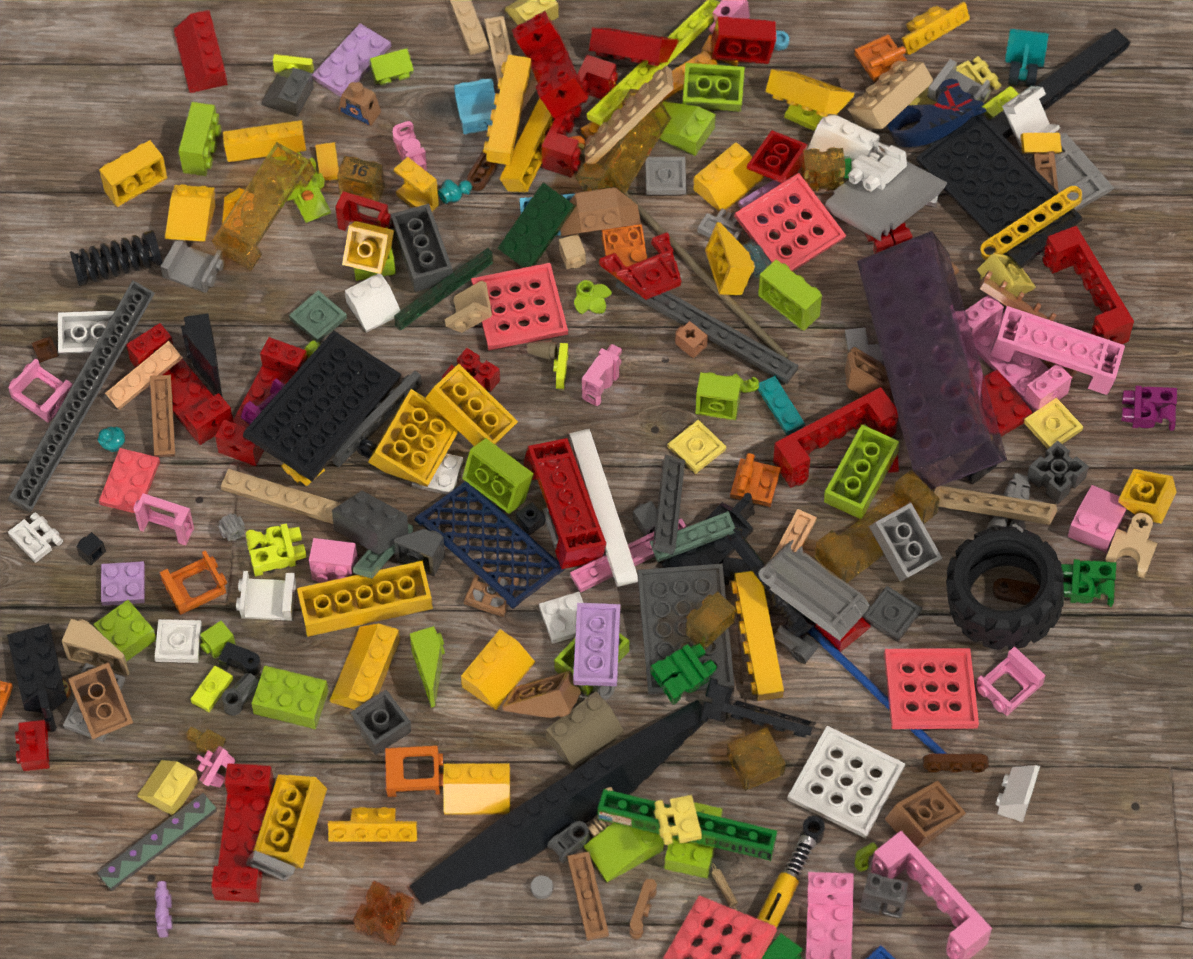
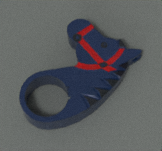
M947 79L940 84L942 93L936 104L908 105L887 126L894 142L898 146L918 147L926 145L950 134L971 117L985 113L987 111L986 108L981 107L984 105L983 101L976 100L974 94L964 92L956 79ZM918 122L910 129L900 130L909 123Z

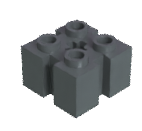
M1058 440L1046 450L1045 458L1040 456L1029 466L1027 474L1035 486L1038 488L1044 486L1046 488L1045 494L1057 504L1069 494L1071 486L1075 489L1086 479L1089 468L1077 456L1072 459L1069 456L1070 450Z

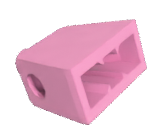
M722 0L713 11L714 23L709 27V31L713 34L718 16L749 19L748 1Z

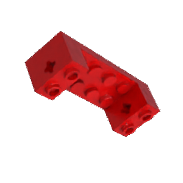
M546 11L536 14L533 18L512 29L516 42L526 57L531 58V69L538 83L535 88L553 118L588 99L562 37Z
M586 55L579 69L578 76L587 97L592 96L602 100L618 85L616 84L618 79L616 64ZM587 100L555 118L542 144L543 169L572 178L575 171H579L581 166V160H579L581 154L579 140L567 137V135L572 133L574 120L579 118L582 110L581 106Z
M1077 225L1048 236L1044 256L1042 257L1045 267H1049L1052 274L1073 266L1075 273L1082 278L1084 288L1091 293L1095 306L1099 307L1102 314L1095 316L1091 334L1119 344L1129 342L1134 320Z
M161 323L126 344L130 362L135 368L168 341L173 344L172 336ZM183 359L163 374L171 375L173 414L199 445L213 438L224 420L233 421L231 407L219 393L213 396Z
M268 337L260 352L262 367L233 421L224 420L215 435L218 453L253 466H257L264 450L243 437L244 431L249 426L241 418L244 405L249 401L255 406L261 404L271 395L270 390L275 379L286 384L308 360L306 350Z
M880 387L775 442L773 464L776 467H781L780 474L790 488L796 485L800 486L809 478L810 457L808 455L813 450L825 447L836 438L844 437L847 432L859 429L864 423L869 428L892 437L896 433L899 411Z
M568 438L529 445L523 465L534 473L532 480H538L559 538L555 553L561 569L585 565L603 557L607 543Z
M227 763L225 777L227 800L218 866H214L211 884L215 900L259 903L263 872L247 866L246 862L248 857L254 852L273 792L274 776L271 766Z

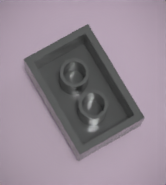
M360 491L332 510L334 531L378 555L393 546L395 538L409 534L407 514L364 491Z

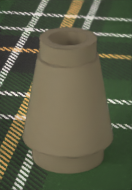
M553 340L528 343V354L547 360L558 357L559 345Z

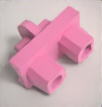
M218 746L214 755L209 750L204 757L198 755L196 759L201 763L197 770L203 772L199 780L207 786L210 784L220 788L225 779L224 776L217 773L220 765L227 768V763L234 764L235 759L221 746Z

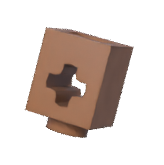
M689 321L685 326L682 325L677 329L675 344L693 359L707 347L708 335Z

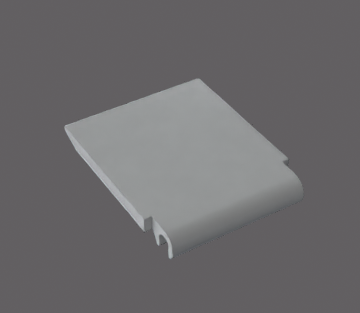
M1066 133L1060 134L1062 152L1054 154L1058 190L1060 193L1070 186H1077L1081 189L1082 201L1074 208L1078 211L1114 190V187ZM1034 154L1022 155L1035 168ZM1071 192L1067 197L1070 200H1076L1079 195Z
M907 162V167L889 183L885 184L886 187L883 190L876 188L870 192L863 187V181L856 185L849 180L833 191V196L827 200L825 208L833 216L881 241L882 232L888 236L890 229L894 230L937 197L947 185V182Z
M791 540L760 569L759 577L765 584L771 587V591L840 641L871 606L861 593L808 554H803L802 546L796 552L792 551L791 545L794 540Z

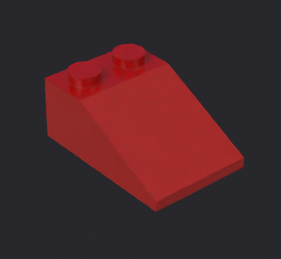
M771 130L747 164L746 169L783 183L794 176L805 162L808 144Z

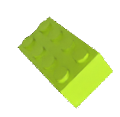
M861 425L824 492V503L862 520L899 452L900 441Z

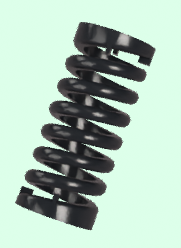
M154 230L142 233V243L137 235H132V247L125 237L121 239V249L117 241L112 240L110 242L111 253L106 243L100 244V255L95 246H90V259L83 248L79 249V254L70 251L79 287L88 284L87 270L93 282L99 281L98 268L102 278L107 280L109 278L108 264L114 277H118L120 275L118 260L125 274L130 273L129 258L134 270L140 271L139 254L146 269L151 267L152 261L157 266H161L162 259Z

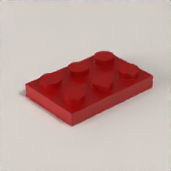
M998 370L965 387L973 396L977 410L999 437L1024 424L1025 418L1033 414Z

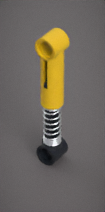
M809 816L805 819L797 847L794 848L795 852H792V857L789 858L790 862H787V867L784 868L783 872L779 873L757 917L761 921L774 925L776 929L799 885L798 875L801 874V869H804L803 865L807 864L806 859H809L808 855L811 854V850L814 849L815 845L823 839L825 824L820 817ZM816 828L818 832L812 833L808 829ZM774 906H776L775 909H774V911H773V913H772V915H771V917H770V919H769V921H768V918H769V916H770V914H771V912H772Z

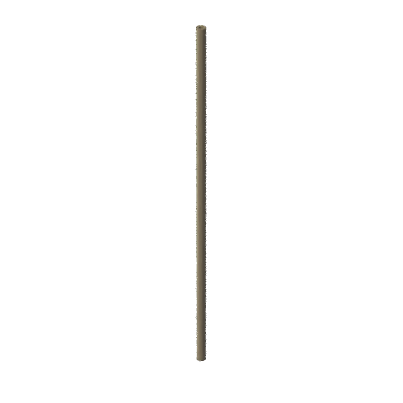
M585 149L581 150V154H580V156H581L584 160H585ZM598 162L592 167L612 188H617L638 205L639 216L658 235L666 233ZM670 236L671 247H673V250L772 351L788 359L789 355L729 295H719L715 280Z

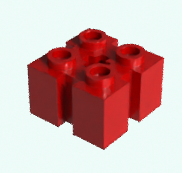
M466 348L457 358V365L460 364L485 390L491 392L500 382V368L487 360L481 363L480 356L470 349ZM453 365L442 375V379L455 368Z

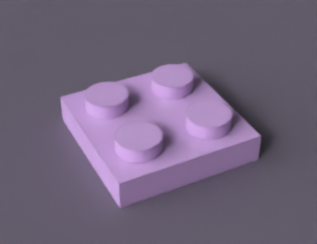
M144 561L101 564L102 606L121 605L126 600H129L132 604L145 603Z

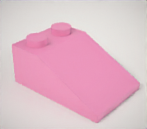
M1091 485L1070 525L1068 537L1107 553L1116 530L1119 528L1127 511L1118 502L1120 496Z

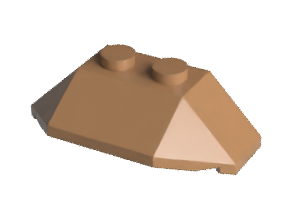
M615 187L575 193L570 202L576 205V207L561 227L560 233L561 237L639 225L641 223L638 205Z
M852 347L849 350L845 365V382L850 390L863 397L881 387L891 401L905 399L902 381L899 378H895L891 371L880 361L856 347Z

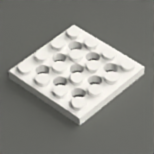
M826 726L791 789L787 800L857 835L867 838L905 768V763ZM834 750H838L843 754V756L839 759H835L831 756L830 753ZM852 760H859L862 766L860 768H853L850 762ZM829 768L833 774L831 776H824L821 774V770ZM877 769L882 775L874 778L870 775V771ZM847 777L853 783L850 786H844L840 780ZM813 786H820L823 792L821 794H814L811 788ZM868 787L872 790V794L865 796L861 794L860 789ZM838 795L843 801L840 804H835L830 798ZM859 805L863 811L855 814L850 810V807Z

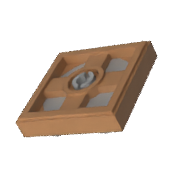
M483 566V569H484L487 573H489V572H496V571L493 570V569H490V568H487V567H484V566ZM475 574L464 599V604L501 617L505 616L508 609L507 601ZM499 577L498 583L502 586L511 585V578ZM514 578V585L518 586L519 578Z

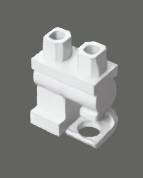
M874 140V153L872 152L869 157L861 154L852 162V170L848 174L849 181L855 185L863 181V187L870 192L876 188L883 190L886 187L885 184L889 183L907 167L906 151L892 145L890 147ZM879 146L885 150V153L879 149Z

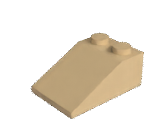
M81 619L78 621L70 620L62 639L68 660L84 665L88 663L96 667L109 662L113 673L126 677L129 676L127 663L122 652L89 622Z

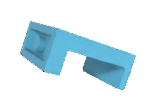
M481 79L479 81L462 82L454 85L455 99L463 134L488 130V126L493 124V121L490 120L492 109H496L497 106L494 105L495 91L493 79Z

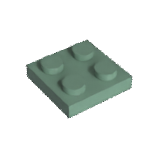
M318 290L289 315V319L313 340L320 342L347 319V314Z

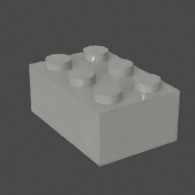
M912 503L869 526L900 582L942 559Z

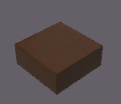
M51 336L32 343L39 363L59 356Z

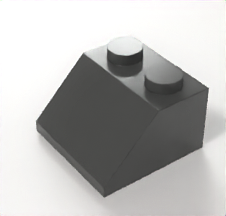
M295 67L279 72L263 99L262 105L298 117L314 88L312 73Z
M422 529L394 540L397 562L409 564L423 561L425 573L435 576L445 557L444 538L440 533L434 530Z
M386 689L350 712L361 736L375 755L411 733V721Z

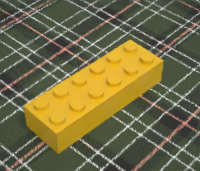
M423 561L379 570L372 579L361 575H354L297 588L307 637L433 609Z

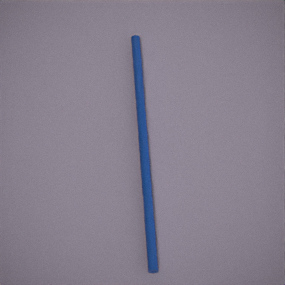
M815 627L811 628L808 633L890 711L888 697ZM909 729L934 754H947L922 729Z

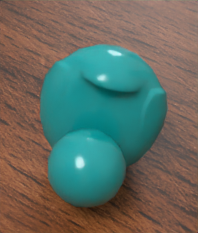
M446 179L442 183L441 189L438 190V196L444 204L458 202L461 200L462 194H470L472 184L467 180H463L457 186L452 180Z
M110 426L99 432L98 442L105 450L116 452L124 444L125 434L120 427Z

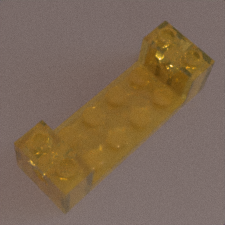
M630 89L621 104L624 106L627 99L631 96L634 97L639 90ZM662 101L623 138L619 139L604 165L583 164L575 178L584 192L615 187L625 195L671 120Z
M276 142L211 242L217 251L221 250L224 256L252 271L262 256L257 245L297 184L306 188L316 173L311 161Z
M910 470L895 482L893 495L839 536L831 530L816 542L815 558L825 568L848 583L884 555L869 528L870 525L909 503H912L922 523L925 524L937 514L940 498Z

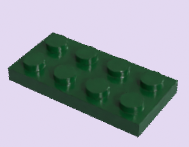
M543 182L497 249L523 268L535 266L576 205Z

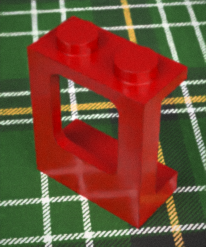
M342 192L335 206L338 229L346 231L349 223L355 221L392 229L390 224L391 214L388 212L387 204L348 192ZM359 206L379 211L378 218L360 213Z

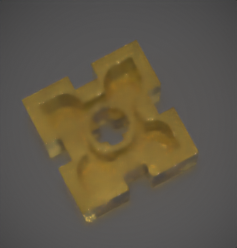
M831 147L825 152H820L816 148L803 150L801 174L812 191H819V188H827V191H833L844 184L845 160L843 148Z

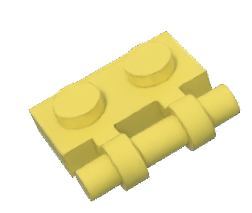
M979 56L974 58L973 62L975 65L973 66L969 60L956 66V71L981 85L986 80H989L990 86L992 85L995 90L1001 87L996 74L988 69V64L982 61ZM979 73H982L985 77L982 78Z
M692 795L670 799L671 808H665L662 800L655 802L656 810L654 813L656 819L659 820V834L663 838L665 845L672 844V836L678 835L679 843L702 839ZM673 817L675 826H669L667 818Z

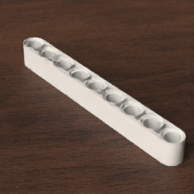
M590 429L569 433V440L576 463L607 543L605 553L617 587L636 583L638 582L637 572Z

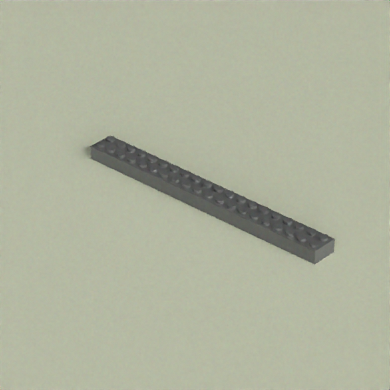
M132 280L9 496L8 501L31 513L155 292Z

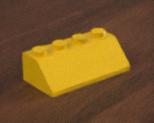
M771 69L765 91L772 94L773 99L781 101L786 99L787 104L794 106L800 104L802 109L807 111H813L814 109L817 111L816 114L828 117V114L837 115L854 97V92L797 72Z
M303 120L223 131L224 147L228 162L306 151Z
M460 364L435 385L425 398L473 446H476L485 438L497 445L518 423Z
M379 623L359 627L330 698L331 703L356 709L379 694L400 642L399 629Z
M277 776L254 851L285 862L295 868H303L327 788L317 777Z

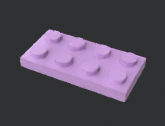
M360 23L312 74L313 80L341 97L351 82H359L370 70L369 59L385 54L390 49L391 42Z
M577 603L573 685L617 686L620 604Z

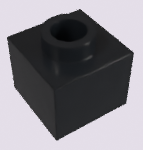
M531 502L516 513V522L528 535H531L545 525V516Z
M92 532L87 537H83L76 546L79 556L89 565L95 563L106 552L103 541Z

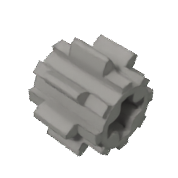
M228 514L219 521V532L223 539L227 538L228 541L240 539L245 534L244 529H246L241 516L237 517L236 514Z

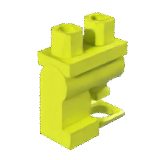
M286 523L281 526L267 528L264 535L262 532L248 530L245 533L255 577L263 575L265 571L296 566L297 560L306 558L304 544L292 546V542L302 540L299 527L288 528ZM259 543L261 544V547H263L259 549H254L256 545Z

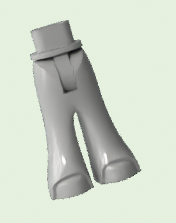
M1015 473L1013 479L1009 480L1003 496L1029 500L1030 478ZM994 516L986 529L991 528L994 531H999L998 527L1007 526L1008 518ZM1011 520L1009 527H1016L1023 533V530L1026 529L1025 521Z

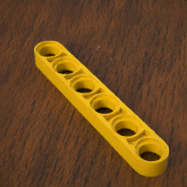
M1077 186L1067 187L986 240L981 245L982 258L987 260L991 256L984 252L986 247L991 246L995 248V254L1003 255L1078 206L1082 201L1081 189ZM1071 192L1079 195L1076 200H1070L1067 196ZM1059 203L1062 205V209L1053 211L1051 205ZM1037 214H1043L1046 218L1042 222H1037L1034 220V217ZM1020 225H1027L1029 230L1021 233L1017 228ZM1003 236H1010L1012 241L1004 244L1001 242V238Z

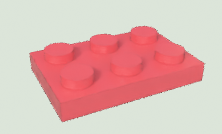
M120 448L99 499L100 505L135 513L133 511L135 502L140 500L143 493L148 494L160 463L159 457Z

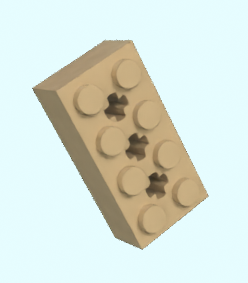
M914 61L895 62L888 72L882 74L879 80L869 86L862 96L857 97L848 108L855 123L862 128L883 129L933 82L925 64Z

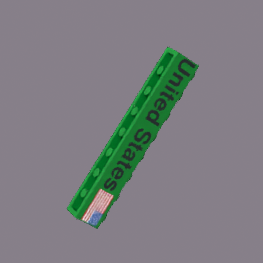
M603 789L598 807L599 820L659 834L660 824L654 813L656 801ZM664 804L665 808H671L669 804ZM696 811L702 839L690 842L769 861L772 860L777 840V830ZM667 818L669 826H675L674 818Z

